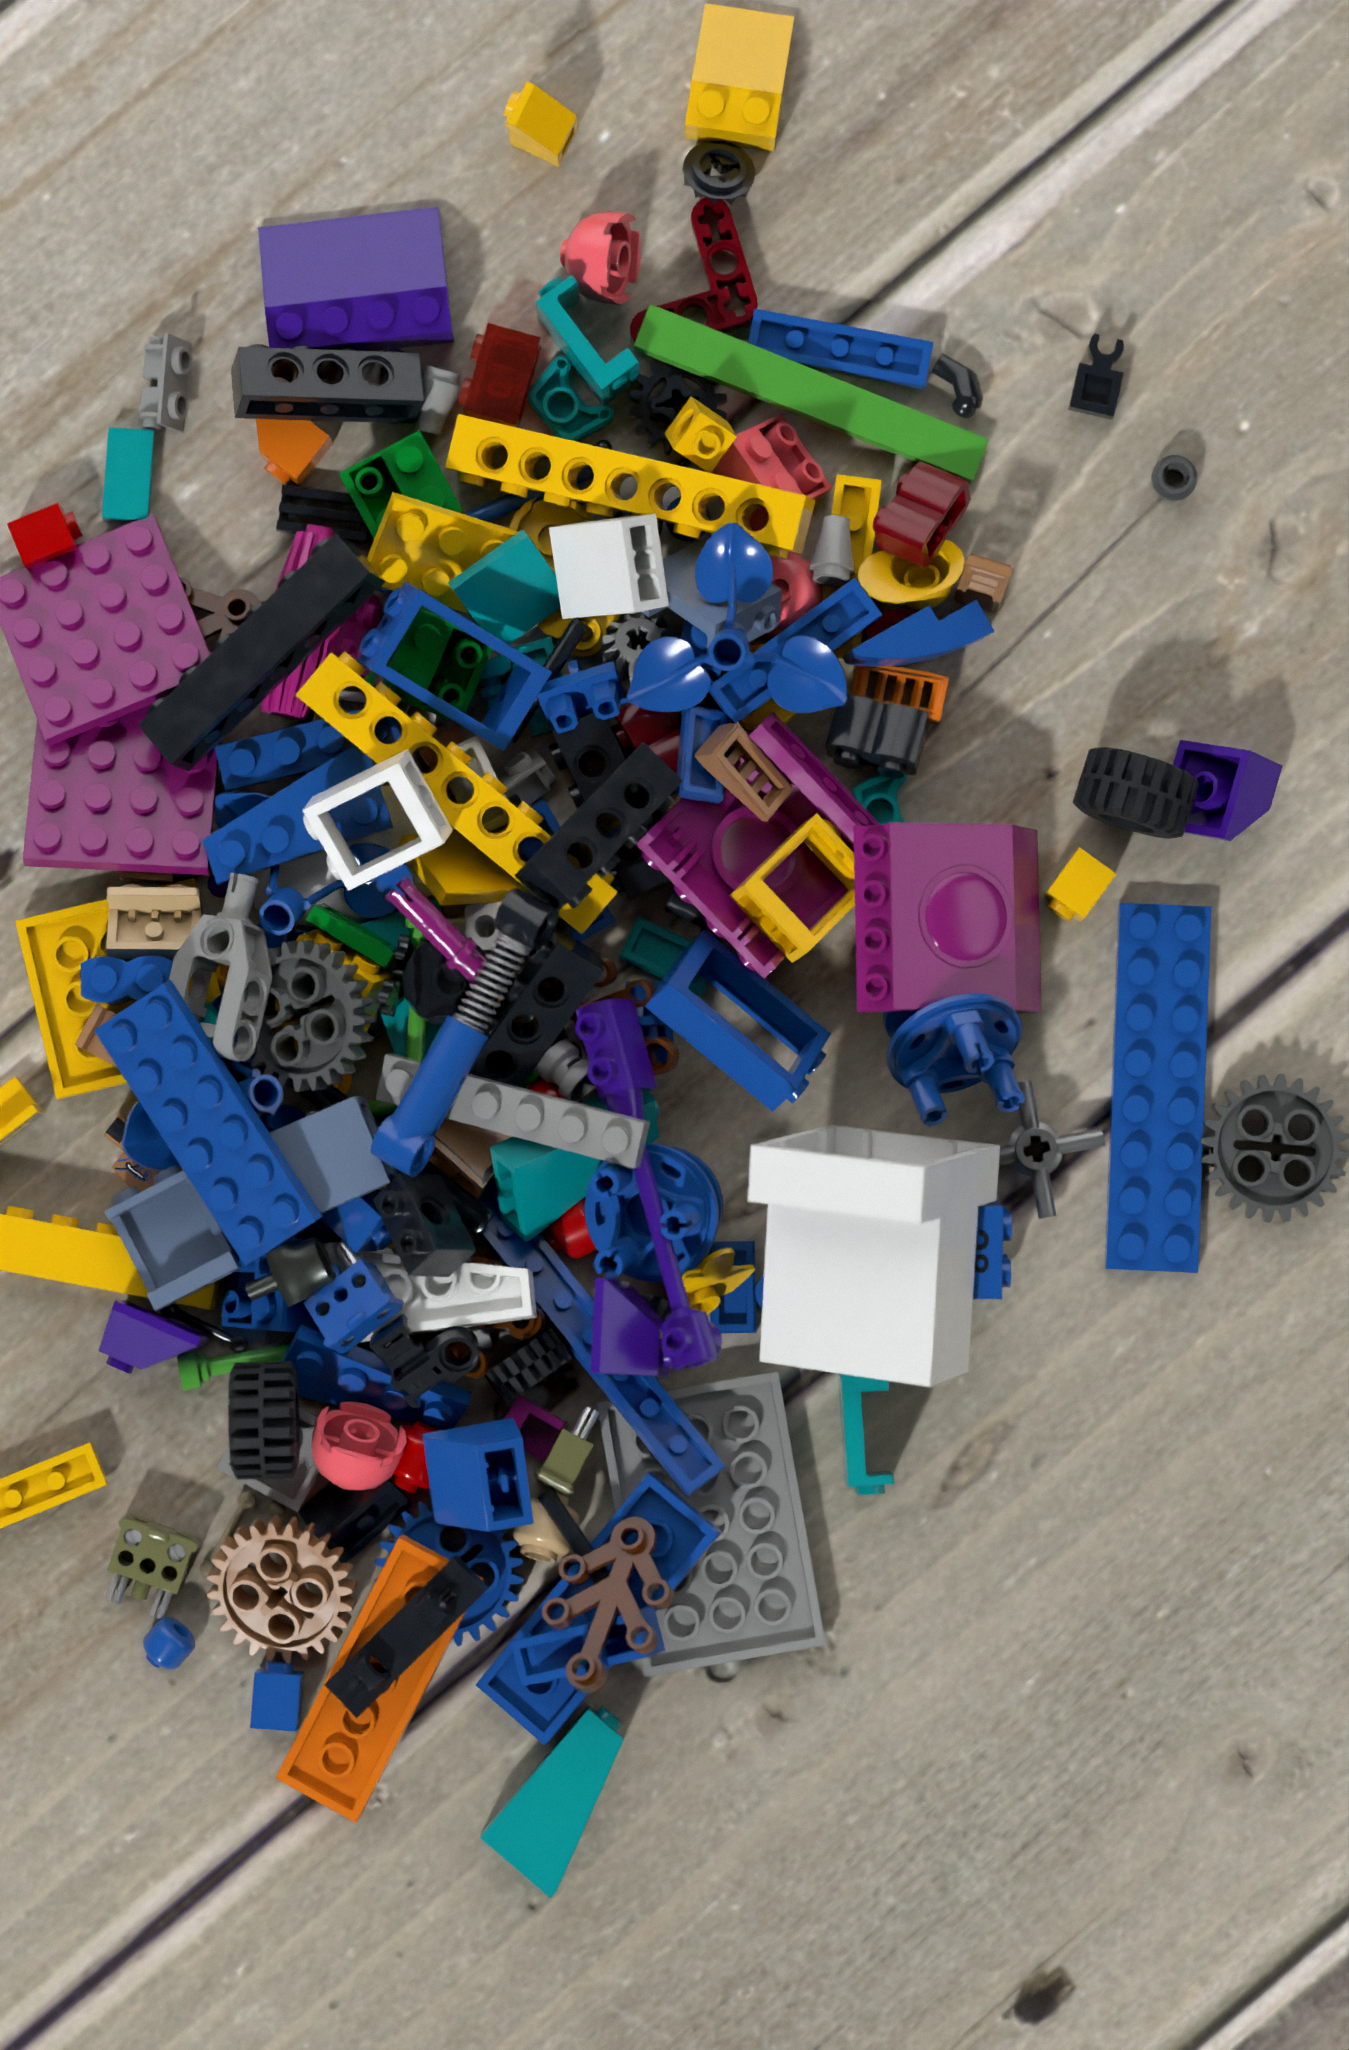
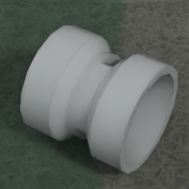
M567 1039L560 1040L554 1044L538 1063L537 1074L547 1083H555L559 1087V1094L566 1100L578 1103L595 1087V1084L588 1077L589 1060H583L579 1056V1049Z

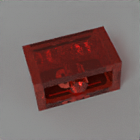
M491 323L487 324L484 335L476 334L470 360L477 363L472 379L464 377L458 397V404L464 405L463 412L465 416L519 428L528 398L527 394L532 384L542 348L541 337Z

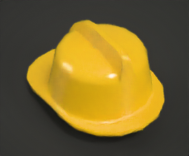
M945 539L940 551L927 567H922L883 550L867 557L859 567L857 578L864 591L881 602L899 603L915 610H922L929 605L931 608H934L945 601L951 592L952 585L961 577L965 559L961 549L952 541Z

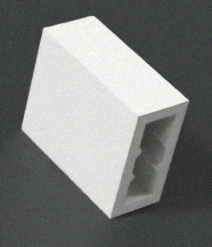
M656 514L584 521L549 527L562 619L636 613L669 606Z

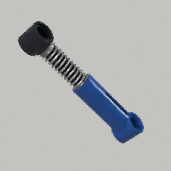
M513 888L505 896L494 920V926L499 930V935H496L497 940H494L496 947H490L492 954L486 955L488 961L481 962L484 969H478L480 976L474 977L476 983L469 984L472 991H466L468 998L462 999L464 1005L457 1006L460 1013H455L452 1017L447 1015L394 1114L387 1117L377 1130L371 1144V1154L410 1177L418 1175L426 1166L435 1147V1135L489 1038L484 1035L485 1032L482 1029H487L488 1025L486 1022L492 1021L490 1014H496L494 1007L500 1006L498 999H504L502 992H508L506 985L512 984L510 977H516L514 970H520L518 963L524 962L522 957L528 955L531 948L539 950L552 935L559 918L557 908L520 888Z

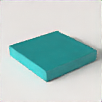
M523 529L448 582L477 624L508 645L561 608L556 574Z

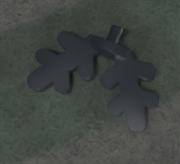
M399 935L397 950L394 953L396 967L392 971V977L395 979L385 980L383 990H380L378 993L377 1003H380L378 1012L383 1015L394 1017L397 1006L405 999L402 979L404 965L413 952L410 935Z

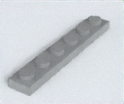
M392 1053L385 1054L376 1100L399 1105L422 1061ZM468 1074L445 1117L634 1169L640 1167L650 1124L649 1121L472 1074Z

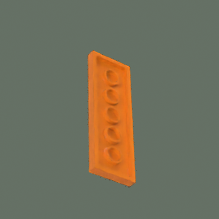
M402 1534L396 1541L324 1684L450 1560ZM467 1610L357 1718L323 1684L276 1779L356 1823L361 1818ZM371 1655L370 1663L380 1673L387 1672V1670L373 1657V1655Z

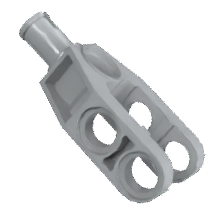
M230 873L222 913L218 912L216 916L203 914L174 956L169 980H172L200 1024L201 1017L205 1018L207 1012L204 1004L212 972L216 973L219 965L229 966L214 1031L213 1045L216 1054L223 1059L246 1061L252 1056L257 1045L272 981V971L265 930L253 925V921L249 919L259 879L248 875ZM192 975V988L190 993H188V985ZM248 984L249 994L247 1001L244 1003L245 989ZM236 1030H238V1042L234 1048V1036Z

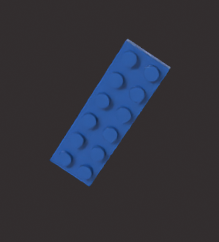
M172 980L163 983L94 1030L245 1266L323 1217L222 1058L216 1054L213 1044Z
M650 1472L591 1542V1545L595 1550L610 1542L613 1529L626 1518L640 1517L647 1520L653 1526L657 1535L656 1547L651 1556L662 1579L674 1591L722 1531L653 1472ZM634 1532L626 1539V1545L634 1544L638 1540L639 1533ZM614 1562L606 1565V1568L610 1573L612 1571ZM574 1564L569 1569L568 1576L577 1575L581 1565ZM634 1566L628 1584L639 1608L647 1607L649 1605L642 1596L645 1584ZM589 1576L587 1581L579 1586H572L562 1578L511 1641L555 1629L543 1618L542 1609L544 1604L555 1597L567 1600L593 1586L595 1583ZM655 1589L652 1593V1600L657 1601L661 1599L665 1589ZM598 1605L573 1618L570 1625L593 1620ZM558 1607L553 1611L552 1620L560 1619L563 1616L564 1607ZM510 1643L476 1683V1686L543 1745H547L590 1694L578 1691L568 1681L567 1677L522 1687ZM613 1665L606 1667V1668H607V1672L609 1671V1669H610ZM588 1672L577 1674V1676H584Z

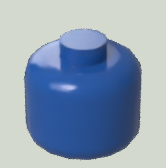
M164 1617L144 1637L143 1647L147 1653V1660L153 1666L176 1669L195 1649V1639L183 1623L171 1617Z

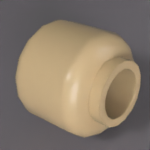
M557 1493L578 1525L579 1516L573 1508L567 1505L569 1499ZM533 1497L531 1498L534 1524L515 1527L513 1537L519 1543L518 1545L521 1546L520 1552L524 1556L541 1562L555 1563L557 1557H564L569 1554L571 1548L538 1498Z

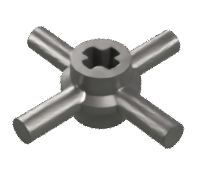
M1032 1080L1018 1082L1025 1096V1101L1019 1103L1020 1107L1018 1108L1021 1126L1012 1133L1008 1145L1000 1146L999 1165L1011 1163L1018 1172L1031 1177L1039 1219L1057 1216L1049 1173L1058 1166L1062 1154L1105 1146L1103 1132L1099 1128L1059 1136L1052 1127L1039 1122ZM1030 1137H1037L1038 1143L1045 1142L1047 1152L1040 1154L1039 1163L1033 1162L1032 1156L1025 1157L1023 1147L1030 1145Z

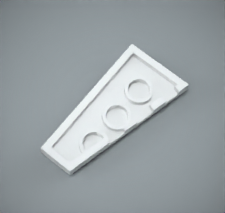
M368 1252L357 1253L360 1259L376 1265L394 1296L404 1302L402 1310L360 1342L370 1341L373 1334L403 1313L408 1318L407 1326L411 1329L409 1335L444 1331L457 1326L473 1327L537 1317L533 1271L529 1269L463 1263L449 1277L408 1276L399 1255Z

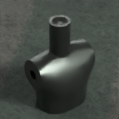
M312 1237L296 1243H287L265 1253L271 1273L247 1283L245 1288L252 1301L279 1290L286 1304L290 1307L314 1296L317 1291L334 1282L336 1273L323 1243L318 1237Z

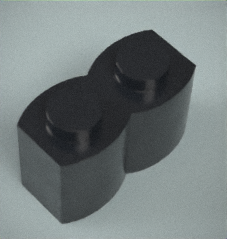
M847 694L846 703L835 708L826 741L827 756L833 758L837 765L849 769H857L860 765H872L878 768L879 773L890 778L900 779L905 775H916L929 727L928 713L908 706L883 704L870 698Z

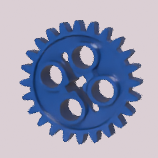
M422 1500L418 1503L420 1516L416 1518L407 1510L402 1512L406 1526L402 1528L396 1524H390L388 1528L396 1537L395 1541L381 1540L379 1545L389 1552L390 1555L396 1541L403 1534L451 1560L456 1554L461 1557L474 1545L481 1544L483 1550L465 1564L470 1568L478 1562L487 1563L493 1568L495 1579L488 1586L489 1589L468 1608L453 1637L457 1646L462 1645L463 1632L467 1631L475 1641H479L481 1638L479 1626L483 1624L492 1632L497 1629L492 1617L495 1613L504 1618L510 1616V1612L503 1605L504 1600L517 1602L520 1596L509 1589L510 1584L524 1582V1577L512 1573V1568L524 1563V1558L510 1556L509 1552L519 1543L515 1539L504 1540L502 1536L508 1528L486 1532L460 1527L466 1534L465 1546L458 1551L448 1550L441 1542V1533L444 1528L450 1525L435 1523L433 1510H430L428 1505ZM388 1557L378 1558L374 1564L383 1568Z

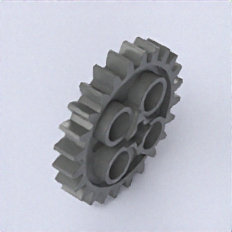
M302 940L298 943L297 941L283 942L282 948H268L272 981L255 1048L256 1055L251 1062V1066L267 1065L264 1074L278 1078L282 1088L294 1086L297 1092L310 1090V1088L314 1091L326 1089L327 1084L341 1083L343 1074H350L356 1071L352 1060L365 1059L367 1056L359 1044L373 1040V1037L364 1031V1024L374 1023L376 1018L364 1014V1008L374 1003V999L369 997L362 998L360 993L367 986L368 981H355L353 976L359 966L357 964L342 966L346 953L343 951L330 953L329 943L315 945L314 940ZM311 976L315 981L314 993L312 992L310 987ZM245 989V1001H247L249 989ZM334 996L335 1001L333 1004L308 1013L309 1007L322 1006ZM276 997L279 1000L280 1004L279 1013L276 1011L275 1008ZM301 1018L300 1024L288 1025L275 1035L274 1030L276 1027ZM330 1018H331V1019L333 1020V1022H334V1026H335V1028H334V1034H332V1033L330 1032V1028H329V1020H330ZM295 1039L297 1040L299 1045L298 1055L294 1050Z
M1265 1074L1259 1075L1257 1089H1254L1247 1080H1243L1240 1082L1242 1095L1238 1096L1230 1089L1226 1090L1224 1094L1229 1105L1225 1107L1214 1103L1211 1108L1219 1116L1218 1120H1205L1203 1123L1206 1128L1213 1131L1212 1137L1200 1139L1199 1142L1203 1146L1211 1148V1154L1200 1158L1201 1163L1213 1164L1214 1170L1205 1177V1180L1219 1179L1222 1183L1215 1192L1216 1197L1226 1195L1227 1193L1233 1195L1229 1203V1209L1234 1210L1242 1203L1246 1204L1245 1218L1251 1219L1258 1209H1262L1264 1222L1271 1223L1274 1212L1278 1210L1282 1221L1289 1222L1291 1219V1208H1295L1302 1217L1308 1216L1306 1202L1310 1201L1318 1207L1324 1206L1323 1198L1319 1192L1324 1190L1329 1193H1336L1337 1189L1329 1179L1331 1176L1341 1177L1346 1174L1343 1169L1336 1166V1161L1348 1158L1349 1153L1338 1149L1337 1143L1348 1139L1349 1134L1336 1133L1334 1129L1344 1118L1343 1116L1329 1118L1327 1112L1332 1107L1333 1100H1327L1320 1104L1316 1102L1320 1091L1319 1087L1312 1088L1306 1094L1303 1093L1302 1078H1297L1290 1088L1286 1087L1284 1074L1277 1075L1274 1086H1270ZM1249 1110L1259 1112L1264 1118L1265 1126L1258 1136L1247 1134L1242 1127L1243 1116ZM1294 1115L1305 1117L1310 1124L1309 1135L1302 1141L1295 1140L1288 1132L1289 1120ZM1273 1136H1277V1144L1311 1147L1315 1153L1313 1156L1284 1153L1276 1155L1275 1161H1272L1271 1153L1268 1151L1241 1150L1234 1148L1233 1144L1236 1140L1267 1143L1273 1140ZM1245 1156L1254 1157L1260 1164V1174L1253 1182L1243 1180L1238 1173V1164ZM1292 1160L1300 1162L1306 1170L1304 1182L1297 1187L1287 1183L1284 1178V1168Z

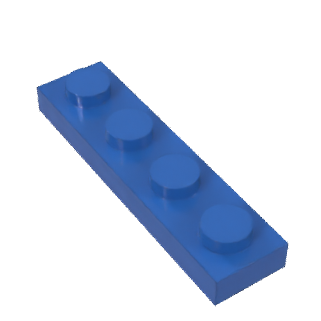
M754 309L748 340L749 344L812 369L923 390L926 386L934 343L932 341L760 309Z
M853 578L754 653H775L782 656V650L787 640L797 635L815 637L835 652L878 620L882 613L858 581ZM744 661L740 667L728 671L711 684L709 693L732 723H740L772 699L768 690L767 677L776 663L753 662L750 664Z
M362 709L356 710V711H352V712H348V713H349V714H355V713H358L359 711H361ZM391 716L379 719L374 728L376 738L382 743H393L401 735L398 720ZM320 719L215 746V751L225 791L231 792L313 771L354 744L326 720Z

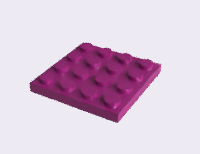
M154 514L148 515L147 519L136 520L77 545V550L30 569L22 567L0 577V625L45 741L49 746L153 704L162 697H167L179 685L181 676L189 668L200 665L210 655Z
M152 704L52 746H49L45 741L37 720L23 849L24 866L209 875L210 862L202 839L213 833L219 768L215 747L189 772L171 765L138 726L147 716L146 712Z

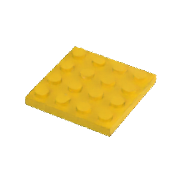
M194 878L175 882V884L185 885L189 888H197ZM174 883L166 884V885H162V886H158V887H168V886H170V885H174ZM107 899L15 921L54 1091L58 1100L127 1084V1081L117 1067L75 1045L97 1004L81 996V963L91 958L107 956L106 942L109 916ZM118 958V959H121V960H123V961H125V962H129V961H131V960H133V959H135V958ZM214 972L211 974L206 999L211 1003L222 993L219 980ZM192 975L188 985V993H190L192 988ZM132 999L119 1005H98L118 1014L138 1000Z

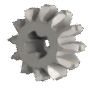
M625 613V623L610 622V634L603 636L601 641L604 651L602 658L604 664L614 662L621 682L629 679L631 685L636 661L646 645L659 637H677L676 631L673 628H668L667 620L664 619L663 615L651 620V616L648 617L643 613L639 618L634 619L630 613Z

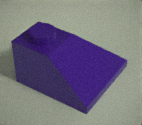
M1180 740L1173 765L1187 771L1199 781L1198 790L1184 833L1226 841L1234 839L1270 810L1282 765L1250 750Z
M595 1278L590 1372L670 1377L671 1360L669 1355L663 1350L661 1343L663 1336L661 1324L664 1321L630 1282Z
M115 1300L99 1352L109 1356L106 1364L131 1374L134 1367L146 1369L177 1355L202 1347L207 1344L210 1336L128 1300Z

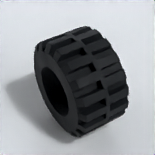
M1111 747L1092 748L1088 751L1073 804L1084 814L1116 827L1158 838H1179L1184 835L1199 781L1187 771L1149 756Z
M292 1361L235 1362L230 1372L228 1391L229 1453L231 1469L237 1480L294 1478L298 1470L300 1451L299 1388L297 1371Z

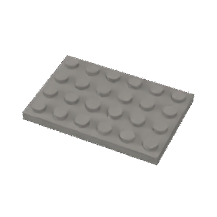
M778 1371L665 1390L725 1465V1468L688 1498L610 1400L597 1402L615 1513L645 1476L653 1472L722 1531L673 1591L674 1599L671 1605L666 1609L656 1612L665 1651L641 1659L644 1677L826 1645Z

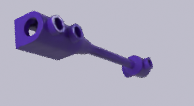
M607 999L576 1010V1033L584 1042L589 1060L588 1077L596 1086L600 1102L604 1103L608 1111L644 1120L643 1094L657 1089V1084L634 1001ZM645 1144L640 1167L633 1168L672 1310V1313L661 1324L663 1331L661 1343L663 1350L670 1357L673 1371L686 1370L719 1359L718 1353L722 1346V1336L719 1329L714 1324L709 1323L706 1312L691 1308L689 1305L672 1240L664 1237L661 1232V1227L665 1225V1223H660L664 1210Z

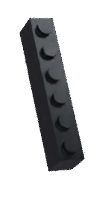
M337 533L332 537L323 539L313 548L311 557L299 569L290 571L280 580L278 589L266 601L257 603L247 612L245 621L233 633L224 635L214 644L212 653L200 665L189 668L181 676L179 685L167 697L156 700L148 708L147 716L138 726L171 765L189 772L386 581L351 541Z

